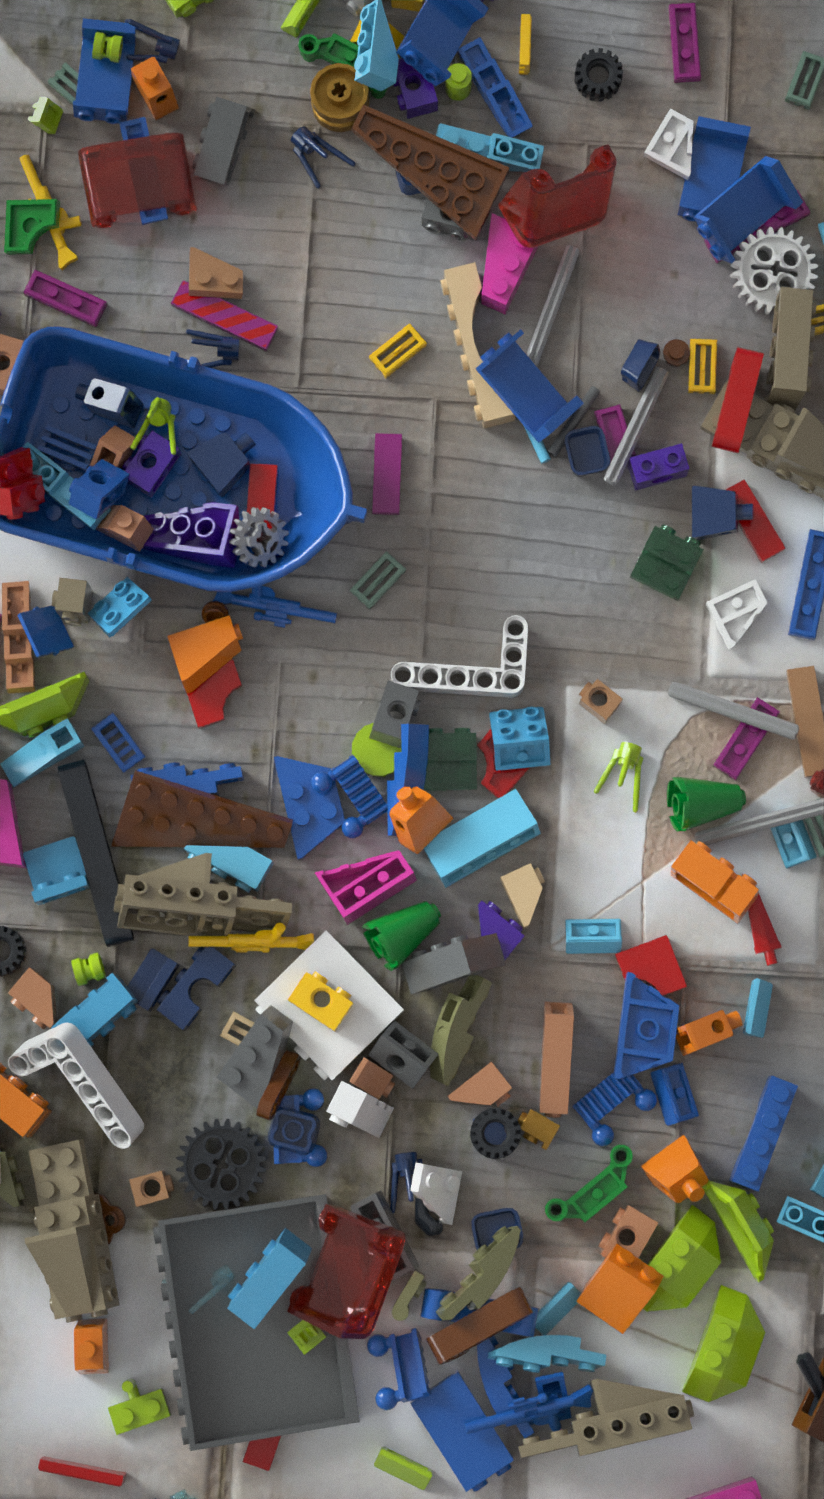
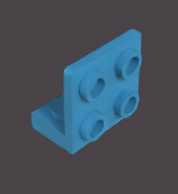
M126 577L123 581L117 583L107 596L96 602L87 614L110 638L149 604L152 599L131 579Z
M527 707L514 710L502 709L489 713L496 771L551 765L549 736L543 707Z
M74 836L23 853L34 889L31 893L36 904L42 905L90 889L79 846Z

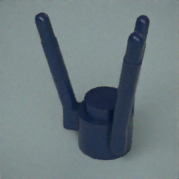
M132 19L125 20V23L136 27L137 30L158 39L155 51L159 52V55L128 54L126 56L128 60L145 61L155 57L157 61L167 64L168 58L175 60L180 39L164 35Z
M306 126L300 127L291 137L290 141L295 145L293 152L299 157L317 189L321 185L304 156V152L308 155L315 150L323 158H328V154L318 145L320 144L352 167L356 165L348 156L321 139L315 132H311Z
M191 329L186 330V333L189 335L209 339H192V344L217 347V357H223L222 360L201 364L202 366L209 368L222 365L232 366V360H239V339Z
M417 1152L395 1155V1163H392L393 1176L390 1200L392 1213H395L399 1172L400 1177H405L408 1200L410 1202L414 1201V1195L410 1191L412 1185L411 1176L414 1174L415 1164H423L422 1159H417Z

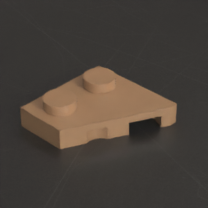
M190 247L189 296L242 299L243 270L195 247Z

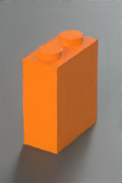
M616 1244L586 1283L576 1302L624 1334L655 1294L664 1276L634 1256L629 1250Z

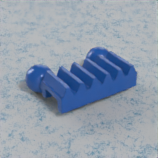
M352 754L347 760L333 767L330 771L314 774L311 779V786L317 793H327L332 788L333 781H338L360 814L359 817L346 818L341 827L343 834L353 839L362 834L365 825L370 824L387 812V804Z
M613 1072L572 1106L592 1130V1139L598 1146H608L614 1139L612 1128L606 1124H601L599 1120L632 1093L635 1095V1104L640 1110L650 1111L656 1106V1094L650 1089H644L634 1075L614 1080Z
M308 1089L303 1095L284 1096L279 1108L288 1107L300 1110V1106H304L310 1111H316L323 1106L324 1096L318 1089ZM315 1145L313 1151L308 1155H301L273 1147L274 1164L307 1162L312 1167H320L327 1160V1151L321 1145Z
M416 1328L411 1329V1333L400 1336L391 1334L389 1337H385L381 1334H375L368 1339L367 1350L372 1356L382 1357L390 1348L392 1349L398 1390L395 1391L390 1387H384L377 1392L375 1397L376 1404L382 1410H391L400 1401L405 1403L431 1395L428 1385L430 1383L426 1374L428 1373L425 1366L426 1360L423 1355L424 1349L421 1344L422 1338Z

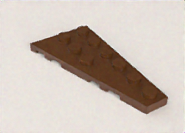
M363 105L352 127V132L476 241L509 173V167Z
M135 770L111 847H185L186 845L284 848L293 819Z

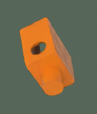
M151 57L131 68L132 80L155 120L179 109L173 89L155 57ZM160 96L166 97L164 100L156 102Z
M417 786L412 789L410 787H403L397 792L396 796L399 802L390 810L389 815L399 843L418 855L453 820V817L431 794Z
M720 1010L677 1028L676 1041L682 1056L733 1036L732 1030L743 1025L742 1019L737 1011L725 1015V1012Z
M684 1135L641 1165L651 1183L675 1203H681L686 1198H689L692 1202H697L705 1194L702 1187L708 1183L709 1179L695 1151Z
M107 1319L78 1320L74 1328L75 1371L79 1374L109 1373Z

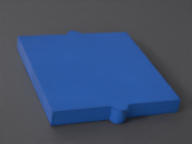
M52 605L43 608L36 606L31 611L22 612L17 615L37 658L50 654L56 656L59 652L70 650L74 647L61 617Z

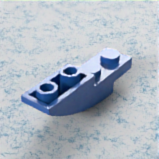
M179 762L163 765L164 769L153 771L152 767L136 770L219 796L218 785L244 781L243 770L241 766L236 767L235 763L220 765V770L210 772L208 768L196 769L192 771L193 775H188L185 765L180 766Z
M492 1336L477 1345V1357L486 1394L495 1413L500 1414L514 1410L509 1409L508 1405L513 1403V1399L520 1397L511 1384L507 1387L504 1384L513 1377L510 1371L514 1367L496 1365V1360L488 1359V1353L495 1350V1346L499 1344L495 1336ZM533 1421L516 1425L524 1438L534 1433L531 1427L534 1425Z

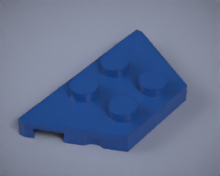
M276 756L274 757L287 817L293 819L291 833L297 859L301 860L312 849L326 840L330 834L338 830L345 821L336 781H333V786L327 793H317L311 786V779L317 772H328L332 768Z
M627 972L625 978L613 1075L614 1080L673 1061L679 1005L671 999L662 996L658 990L646 985L631 972Z

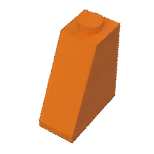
M230 615L167 636L186 693L194 691L242 651L239 640H242L243 636L239 624L233 625Z

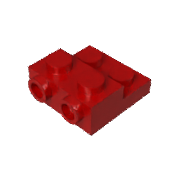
M21 447L0 456V515H6L7 519H19L23 517V512L38 511L39 504L45 502L42 475H33V461L30 448Z

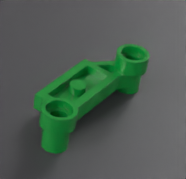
M333 33L331 37L318 39L312 34H306L299 39V52L307 62L323 59L330 64L342 63L353 67L355 65L359 46L336 33ZM368 86L371 95L376 99L383 98L388 90L386 88L383 91H379Z
M616 1145L610 1152V1165L568 1200L563 1201L558 1198L549 1200L545 1206L546 1216L552 1221H561L564 1218H581L584 1223L628 1187L624 1182L627 1166L633 1159L631 1149L626 1145ZM620 1150L625 1153V1159L621 1162L616 1159V1153ZM554 1204H558L561 1207V1212L558 1215L551 1213V1207Z

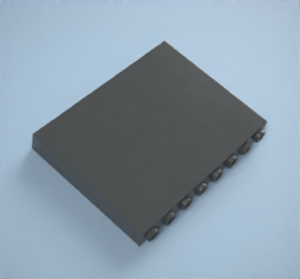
M326 1194L157 1221L158 1226L153 1227L155 1244L161 1245L162 1255H157L159 1273H165L166 1283L161 1284L163 1301L168 1300L170 1312L165 1313L167 1330L172 1329L174 1338L173 1341H169L171 1358L177 1359L178 1369L173 1370L175 1387L181 1388L182 1398L177 1399L179 1416H185L186 1427L181 1428L183 1445L188 1444L190 1451L360 1422ZM287 1228L312 1248L305 1266L257 1327L253 1329L227 1309L231 1301L228 1295L238 1283L243 1285L248 1278L245 1274L255 1261L257 1263L261 1261L264 1257L262 1252L272 1239L276 1241L282 1231ZM310 1315L326 1338L304 1355L287 1332Z

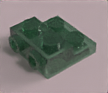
M662 524L660 528L654 526L630 578L679 601L704 549L700 548L701 543L692 537L686 536L684 540L676 536V531L667 525Z
M429 728L424 791L477 790L476 733H471V728H455L454 733H443L442 728Z

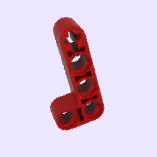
M737 347L712 447L739 453L764 353Z

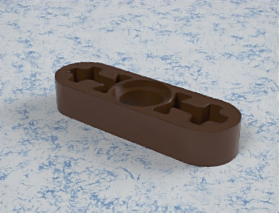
M286 1050L260 1099L256 1113L258 1117L269 1121L273 1119L299 1068L301 1056L298 1053Z

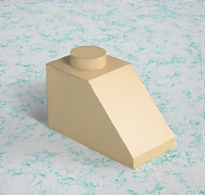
M531 863L500 878L523 929L529 927L542 891L541 884L545 882L539 868L533 869Z

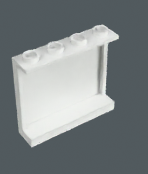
M327 931L312 943L254 1000L259 1005L255 1010L260 1015L272 1005L293 1021L289 1037L297 1044L294 1050L305 1061L310 1057L316 1063L313 1069L324 1081L328 1077L334 1081L387 1026L404 1012V1009ZM316 971L328 979L327 986L333 990L340 987L352 995L349 1000L354 1005L336 1032L288 1001V998L306 972L312 975ZM326 992L318 993L314 1000L316 1006L326 1007L330 1003V995Z

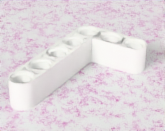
M518 615L511 616L505 621L502 637L501 668L399 662L391 670V681L419 690V692L507 698L517 697L523 691L525 683L528 624L523 617ZM512 624H518L522 627L523 632L518 636H514L509 633L508 627ZM510 651H517L520 653L521 659L513 663L506 658V654ZM401 670L408 671L411 675L410 679L406 682H399L395 676ZM427 672H433L438 676V680L433 684L425 683L422 678ZM454 674H461L464 676L465 682L460 686H455L450 682V678ZM481 676L490 677L492 680L491 686L487 688L479 686L477 683L478 678ZM513 677L519 681L520 685L518 688L511 690L505 686V680Z
M63 1023L29 1039L9 1057L8 1066L10 1070L22 1077L55 1062L116 1147L121 1149L128 1148L143 1131L144 1123L75 1025Z

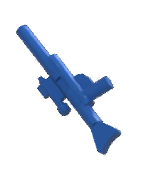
M262 585L252 588V593H250L249 597L232 594L231 592L217 591L213 601L221 602L224 605L232 604L265 610V614L256 611L254 613V620L275 622L274 626L285 628L286 624L292 623V620L287 619V615L336 623L337 613L303 607L301 602L277 598L273 589Z
M589 1384L571 1395L549 1401L545 1393L529 1399L524 1397L513 1399V1403H510L508 1408L514 1410L465 1422V1430L467 1434L504 1424L506 1427L533 1421L535 1425L549 1424L553 1432L559 1431L562 1425L557 1416L558 1410L572 1406L590 1408L593 1389Z

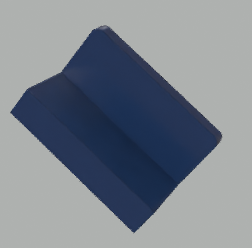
M153 948L150 949L127 986L139 1000L137 1004L149 1012L152 1011L180 966Z

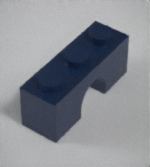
M199 947L191 958L194 962L187 970L184 967L176 976L174 981L177 984L172 991L166 990L157 1001L160 1005L157 1010L183 1031L188 1029L202 1011L191 998L193 985L200 980H209L220 988L236 967L233 962L213 947Z

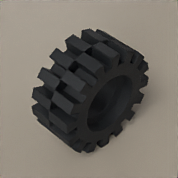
M598 48V52L595 53L594 49H591L588 55L585 52L581 60H578L574 80L575 84H577L578 92L582 90L583 97L586 98L589 95L591 101H594L595 97H598L599 101H603L604 97L610 99L612 98V93L616 94L618 92L623 77L622 63H618L619 58L616 54L613 57L611 56L612 51L607 50V53H603V48ZM597 66L605 68L609 73V78L603 83H594L588 75L592 68Z
M0 926V941H6L11 949L9 957L5 961L0 962V977H4L8 974H14L16 969L19 970L22 967L21 963L25 961L26 957L24 955L27 951L24 946L25 942L19 933L11 928Z
M490 1108L482 1111L474 1119L471 1125L470 1137L473 1146L481 1155L491 1159H501L512 1154L518 1147L521 1140V1128L516 1117L511 1112L502 1108ZM493 1122L501 1123L507 1131L506 1139L498 1145L489 1143L484 1135L487 1125Z

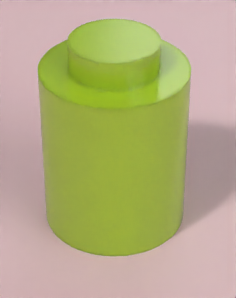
M460 63L453 64L447 69L451 76L445 80V91L449 98L461 101L466 99L471 93L472 74L466 65Z

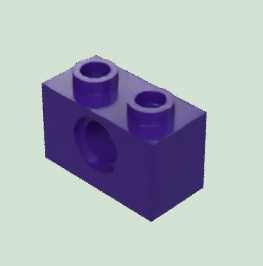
M403 58L399 59L396 83L393 84V87L398 86L400 95H397V101L400 111L405 110L407 119L438 111V100L433 84L428 82L415 68L407 64ZM410 83H416L420 87L416 90H410L406 86Z
M151 431L149 436L144 435L137 445L138 452L134 458L129 457L122 467L123 471L129 473L127 483L150 498L154 496L182 454L179 447L176 446V454L172 455L170 442L154 431ZM152 457L157 460L154 467L149 469L143 467L145 459Z
M682 443L630 457L628 462V469L635 491L687 477L690 469Z

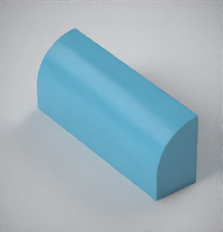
M515 789L444 829L423 850L446 888L541 833L536 820Z

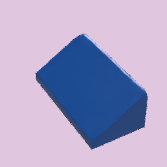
M683 1063L650 1073L667 1126L699 1116Z

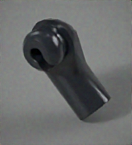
M415 1198V1224L428 1236L440 1235L443 1231L442 1222L435 1220L428 1214L429 1209L423 1204L422 1199Z

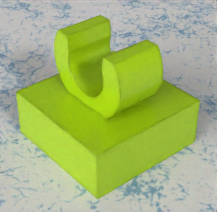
M40 97L38 103L33 104L35 109L33 117H29L28 120L46 133L55 134L64 110L49 98Z
M310 1315L287 1332L304 1355L326 1338Z

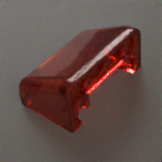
M165 133L87 146L78 151L92 227L109 228L117 220L118 215L169 207L170 211L180 216L197 210L184 135L181 133Z
M609 144L595 149L590 156L591 163L587 168L574 178L555 184L551 176L542 169L524 172L498 207L521 245L527 248H534L596 226L603 221L608 211L617 163Z
M325 1204L318 1219L321 1231L327 1233L309 1286H301L292 1292L287 1312L340 1339H366L373 1332L405 1244V1234L391 1226L335 1205Z

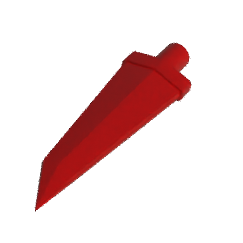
M758 893L757 899L748 910L755 946L754 950L756 955L764 953L767 966L778 963L774 950L781 949L782 946Z

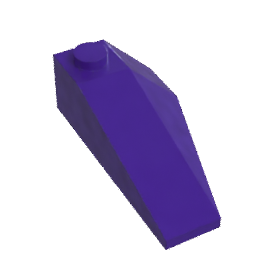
M210 502L203 504V507L193 509L185 507L180 508L178 512L168 514L160 512L144 516L154 530L142 549L208 565L235 567L238 555L232 551L237 546L230 544L229 540L235 538V534L231 533L230 529H237L238 527L234 522L235 519L239 520V508L237 505Z

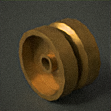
M336 63L324 67L316 74L311 83L310 97L314 117L321 126L334 132L351 131L362 106L366 105L369 107L370 104L368 86L355 81L356 70L348 64Z

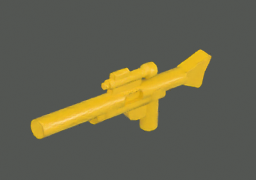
M21 156L20 162L36 200L52 199L47 186H42L30 156ZM60 208L59 228L49 231L58 250L59 268L63 271L69 264L77 261L78 257L67 247L62 234L65 233L66 229L82 226L80 216L69 218L67 212Z
M279 922L276 923L272 930H261L256 932V934L237 933L228 934L227 936H188V947H231V950L236 951V953H247L248 951L269 953L270 948H298L306 950L314 943V934L281 937L286 927L283 923Z

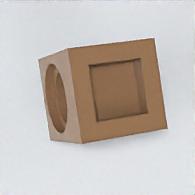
M598 679L593 685L588 682L579 693L582 697L579 705L603 724L609 720L623 701V698ZM594 694H602L606 698V704L596 706L593 704L591 697Z
M165 1170L129 1180L136 1207L172 1198L170 1192L174 1191V1185L171 1175H166ZM150 1180H156L160 1184V1192L156 1196H151L146 1191V1185Z

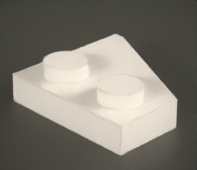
M670 109L645 150L644 157L689 180L691 175L693 120Z
M756 579L706 602V606L728 650L733 649L767 605V601Z
M421 1163L415 1164L410 1191L417 1198L422 1199L423 1204L430 1211H434L440 1217L439 1220L444 1224H453L462 1171Z

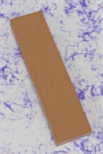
M814 666L788 669L786 674L795 724L799 726L797 737L804 778L824 775V719Z

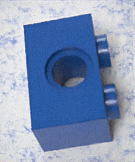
M101 459L94 466H89L84 475L73 480L69 488L71 493L69 505L94 519L99 518L124 495L129 473Z

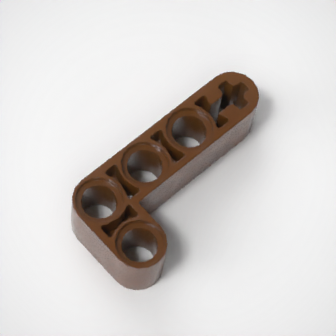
M518 1287L431 1335L426 1340L438 1364L442 1365L469 1352V1349L533 1314L534 1311L522 1288Z

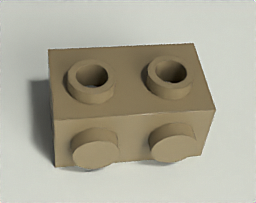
M59 578L58 591H53L52 606L55 607L61 619L65 620V624L81 626L82 623H89L90 616L87 613L92 607L93 590L86 580Z

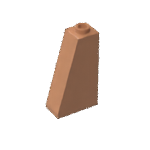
M546 1001L544 1003L539 1109L540 1113H545L547 1117L557 1118L561 1117L562 1114H568L574 1023L572 1003Z

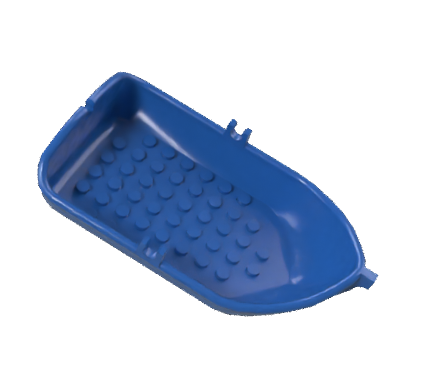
M46 327L35 331L24 340L0 402V406H2L0 415V456L24 447L27 442L37 449L42 441V436L46 432L47 425L95 445H98L99 439L114 425L136 437L145 421L151 402L156 397H159L171 404V414L175 415L176 446L179 447L182 454L152 498L127 483L124 495L113 505H123L145 516L160 512L163 514L178 512L180 508L185 507L189 509L203 507V504L210 502L232 504L238 506L239 520L242 521L244 519L242 512H247L250 468L221 498L189 459L187 452L223 432H226L233 441L246 432L256 444L244 454L250 464L278 465L275 512L279 514L278 519L286 522L282 529L289 531L288 535L283 536V540L287 541L288 545L281 546L280 549L284 552V555L276 554V563L267 560V567H262L259 563L256 567L250 566L248 562L244 563L239 560L241 555L237 556L235 567L231 568L208 565L141 549L139 552L96 529L93 530L62 507L47 493L44 495L45 502L39 504L38 511L23 512V517L19 519H7L6 515H0L1 531L206 591L233 592L259 587L286 576L312 559L332 540L345 524H349L352 521L365 523L367 509L353 505V492L349 473L339 446L329 430L315 414L292 395L269 384L202 366L196 357H190V360L179 357V353L171 351L170 356L72 328ZM96 378L130 388L144 403L135 428L92 413L84 404V401L75 398L77 386L80 383L90 386L91 381ZM167 423L162 426L150 424L144 435L149 436L151 431H154L169 441ZM55 435L50 437L86 453L90 451ZM49 443L46 448L85 463V458ZM137 447L133 450L131 458H134L139 449ZM44 454L65 470L73 479L80 478L85 473L82 469ZM152 457L147 458L143 462V467L147 469L152 468L157 460ZM245 546L251 554L255 555L251 547Z

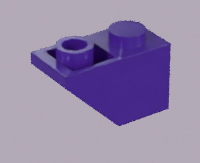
M481 901L478 904L480 934L485 936L497 933L502 953L506 960L523 940L524 935L521 933L523 928L513 919L506 921L501 917L500 913L502 910L491 901L487 904Z

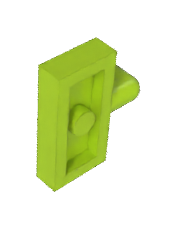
M131 1378L122 1384V1389L128 1393L130 1400L108 1407L116 1435L171 1416L162 1388L140 1396L136 1381Z

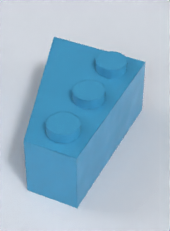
M111 973L106 978L108 981L97 990L93 989L88 994V998L78 1006H74L51 1029L63 1023H71L80 1030L92 1047L94 1045L92 1040L100 1034L104 1037L116 1027L113 1023L121 1016L126 1019L137 1010L135 1005L139 1000L120 976Z
M285 1228L276 1241L272 1239L263 1250L264 1257L259 1263L255 1261L245 1274L248 1278L243 1285L238 1283L230 1292L228 1297L231 1301L227 1309L255 1329L305 1266L312 1248Z

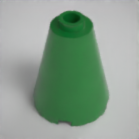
M673 777V780L668 782L667 807L673 808L674 816H669L677 832L687 831L740 812L746 804L745 791L738 784L685 777Z
M424 901L367 921L362 925V928L367 929L363 934L377 959L383 957L388 962L383 966L389 971H393L440 924L439 918L441 913L434 903L429 904Z

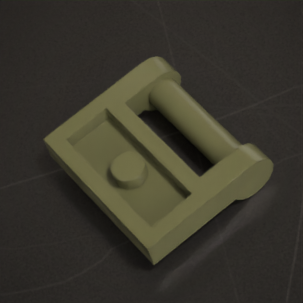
M418 1269L414 1270L393 1306L392 1316L395 1320L403 1321L408 1317L409 1302L413 1296L419 1298L427 1282L423 1280L425 1274Z

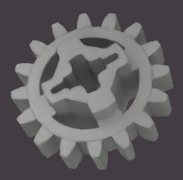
M252 507L251 514L243 511L242 516L244 519L242 521L234 520L238 525L237 529H230V532L235 534V538L229 540V543L237 546L232 552L236 555H241L239 560L244 563L248 562L253 567H256L258 563L262 567H267V560L276 563L275 555L283 556L284 552L280 548L281 546L288 545V542L283 540V536L288 535L289 531L282 529L286 522L278 519V513L273 511L270 513V509L262 507L261 511L258 508ZM264 520H267L273 528H267V523ZM245 546L251 547L255 555L251 554Z

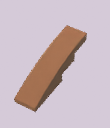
M29 581L2 583V631L4 634V660L6 663V689L8 694L35 692L34 650L17 616L19 613L32 610Z

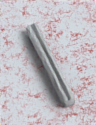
M567 245L526 354L536 367H538L579 255V249L571 245Z
M657 367L654 370L604 476V481L610 485L615 486L619 482L666 382L669 372L661 367Z
M672 682L668 695L672 698L795 740L798 735L799 726L797 724L677 682Z
M824 798L696 832V843L700 841L705 845H710L824 814Z

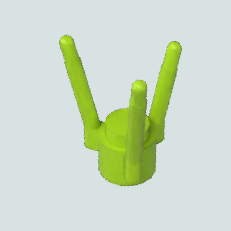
M156 397L151 402L145 421L130 447L132 450L136 449L150 424L162 426L167 423L171 454H176L175 415L171 414L172 407L167 400Z
M621 742L620 748L614 749L612 759L599 779L594 793H599L617 760H619L618 765L622 767L618 780L619 787L624 783L627 770L633 769L635 765L633 812L636 813L639 802L641 765L644 759L640 756L642 748L630 742Z

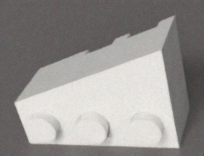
M341 1081L326 1112L332 1114L329 1120L347 1128L350 1123L379 1138L394 1108Z

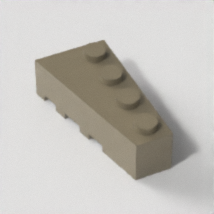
M781 286L776 296L772 333H777V337L773 336L769 357L774 358V361L770 364L766 384L771 385V390L767 397H764V401L773 406L775 403L780 406L785 404L796 410L805 393L810 391L812 378L807 375L808 367L812 365L813 351H809L810 342H813L815 326L811 325V317L815 316L817 302L813 300V290Z

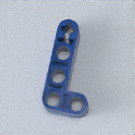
M425 1288L420 1317L442 1321L436 1313L442 1306L440 1301L450 1292L454 1294L456 1292ZM489 1298L481 1307L485 1306L486 1304L492 1302L495 1299ZM465 1306L452 1320L444 1321L456 1322L476 1310H469ZM532 1307L533 1314L502 1332L534 1337L539 1308Z

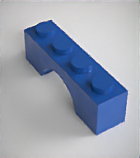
M772 1075L768 1076L758 1102L750 1132L731 1173L730 1182L759 1192L798 1088L797 1085Z

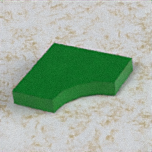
M58 199L6 200L4 253L7 255L33 254L35 243L40 236L48 230L59 228L60 201Z

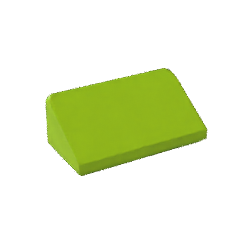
M297 0L283 22L281 30L297 38L320 0Z
M384 1446L381 1447L374 1462L376 1468L421 1490L426 1488L433 1475L431 1469Z

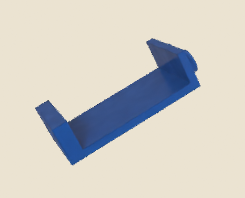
M426 0L396 53L436 87L450 78L451 73L447 69L472 24L485 16L489 8L480 0Z
M83 18V40L76 99L75 101L73 100L74 117L83 121L104 120L110 124H119V122L127 121L132 81L131 68L133 67L134 60H128L126 56L128 54H135L136 27L129 23ZM96 32L104 33L107 37H113L114 35L123 36L122 54L119 63L111 62L108 58L101 60L92 58Z
M698 116L692 143L691 175L689 180L685 179L677 215L683 216V219L695 222L694 216L740 178L750 126Z
M765 156L696 214L694 219L698 224L697 231L711 245L709 248L711 254L719 261L723 260L732 264L735 258L731 251L784 206L797 209L804 202L780 161Z
M520 329L513 336L508 332L497 342L500 347L496 351L491 347L480 357L483 362L475 369L539 443L584 403L578 396H575L569 402L564 400L515 342L524 334Z
M458 1370L431 1387L430 1396L410 1402L466 1492L470 1489L474 1492L480 1490L488 1484L486 1480L494 1473L500 1476L512 1468L510 1463L514 1461V1458L494 1428L470 1434L466 1433L465 1422L486 1417Z

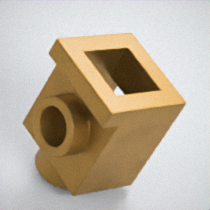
M532 1109L529 1110L528 1114L522 1112L517 1120L521 1130L524 1131L522 1137L534 1144H537L538 1141L543 1142L541 1148L547 1150L560 1125Z

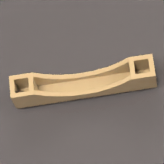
M474 262L444 270V279L440 280L443 295H448L451 304L447 305L450 321L455 320L457 329L453 330L457 346L462 345L464 355H460L461 364L464 371H469L471 380H467V386L470 396L475 395L477 405L473 406L477 422L482 421L484 428L515 421V415L475 369L483 362L475 346L472 331L475 309L482 295V286L476 264Z

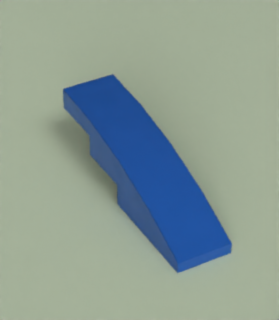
M481 37L459 48L457 54L462 63L470 69L475 86L507 137L513 138L532 128L533 125L509 80L505 79L496 60L490 56Z
M401 724L402 752L394 753V780L387 781L388 836H397L389 815L390 810L399 802L396 796L397 792L403 787H410L412 789L417 786L422 790L424 789L428 759L429 725Z

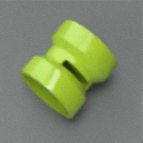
M96 32L92 58L98 60L108 58L111 62L119 63L122 54L123 36L114 35L113 37H107L104 33Z
M99 952L90 954L87 959L76 958L71 960L78 986L88 984L89 980L92 979L97 981L106 979Z

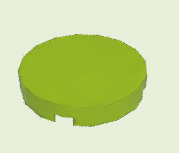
M371 723L356 733L352 742V754L367 775L385 777L394 773V753L402 752V748L370 739L369 736L374 724Z

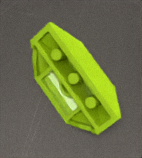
M85 671L1 705L0 727L21 736L28 735L31 738L43 733L44 728L51 725L55 726L63 720L75 716L90 681Z
M708 1180V1183L702 1187L755 1281L761 1282L765 1277L774 1242L770 1235L774 1233L771 1224L766 1217L761 1219L756 1210L760 1206L752 1193L747 1195L745 1190Z
M694 1205L690 1206L647 1263V1265L653 1267L664 1277L655 1294L643 1308L646 1312L687 1308L721 1263L715 1222Z
M720 1285L682 1389L683 1393L706 1402H711L747 1386L765 1336V1330L748 1295Z

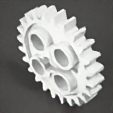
M769 227L766 235L759 229L756 232L757 239L750 234L747 237L749 244L742 241L739 245L742 251H736L733 255L739 260L734 261L730 265L737 269V271L730 275L731 278L738 279L733 288L742 289L738 295L739 298L748 297L746 306L752 302L756 303V312L762 306L765 307V315H768L772 308L775 309V300L780 290V281H787L791 288L813 290L815 288L809 281H815L818 278L817 275L811 273L818 265L810 263L816 255H807L806 251L809 249L810 244L802 247L800 243L803 237L800 236L796 240L792 239L794 232L792 230L786 236L784 235L783 227H780L776 234H774L773 228ZM757 251H766L769 260L761 261L757 256ZM791 255L795 260V265H787L783 260V256ZM754 265L755 267L761 269L753 270L751 269V266ZM772 266H775V271L779 272L776 276H773V271L769 270ZM795 272L797 273V277H794L793 275L787 273ZM759 276L763 278L765 286L759 288L754 285L753 277Z

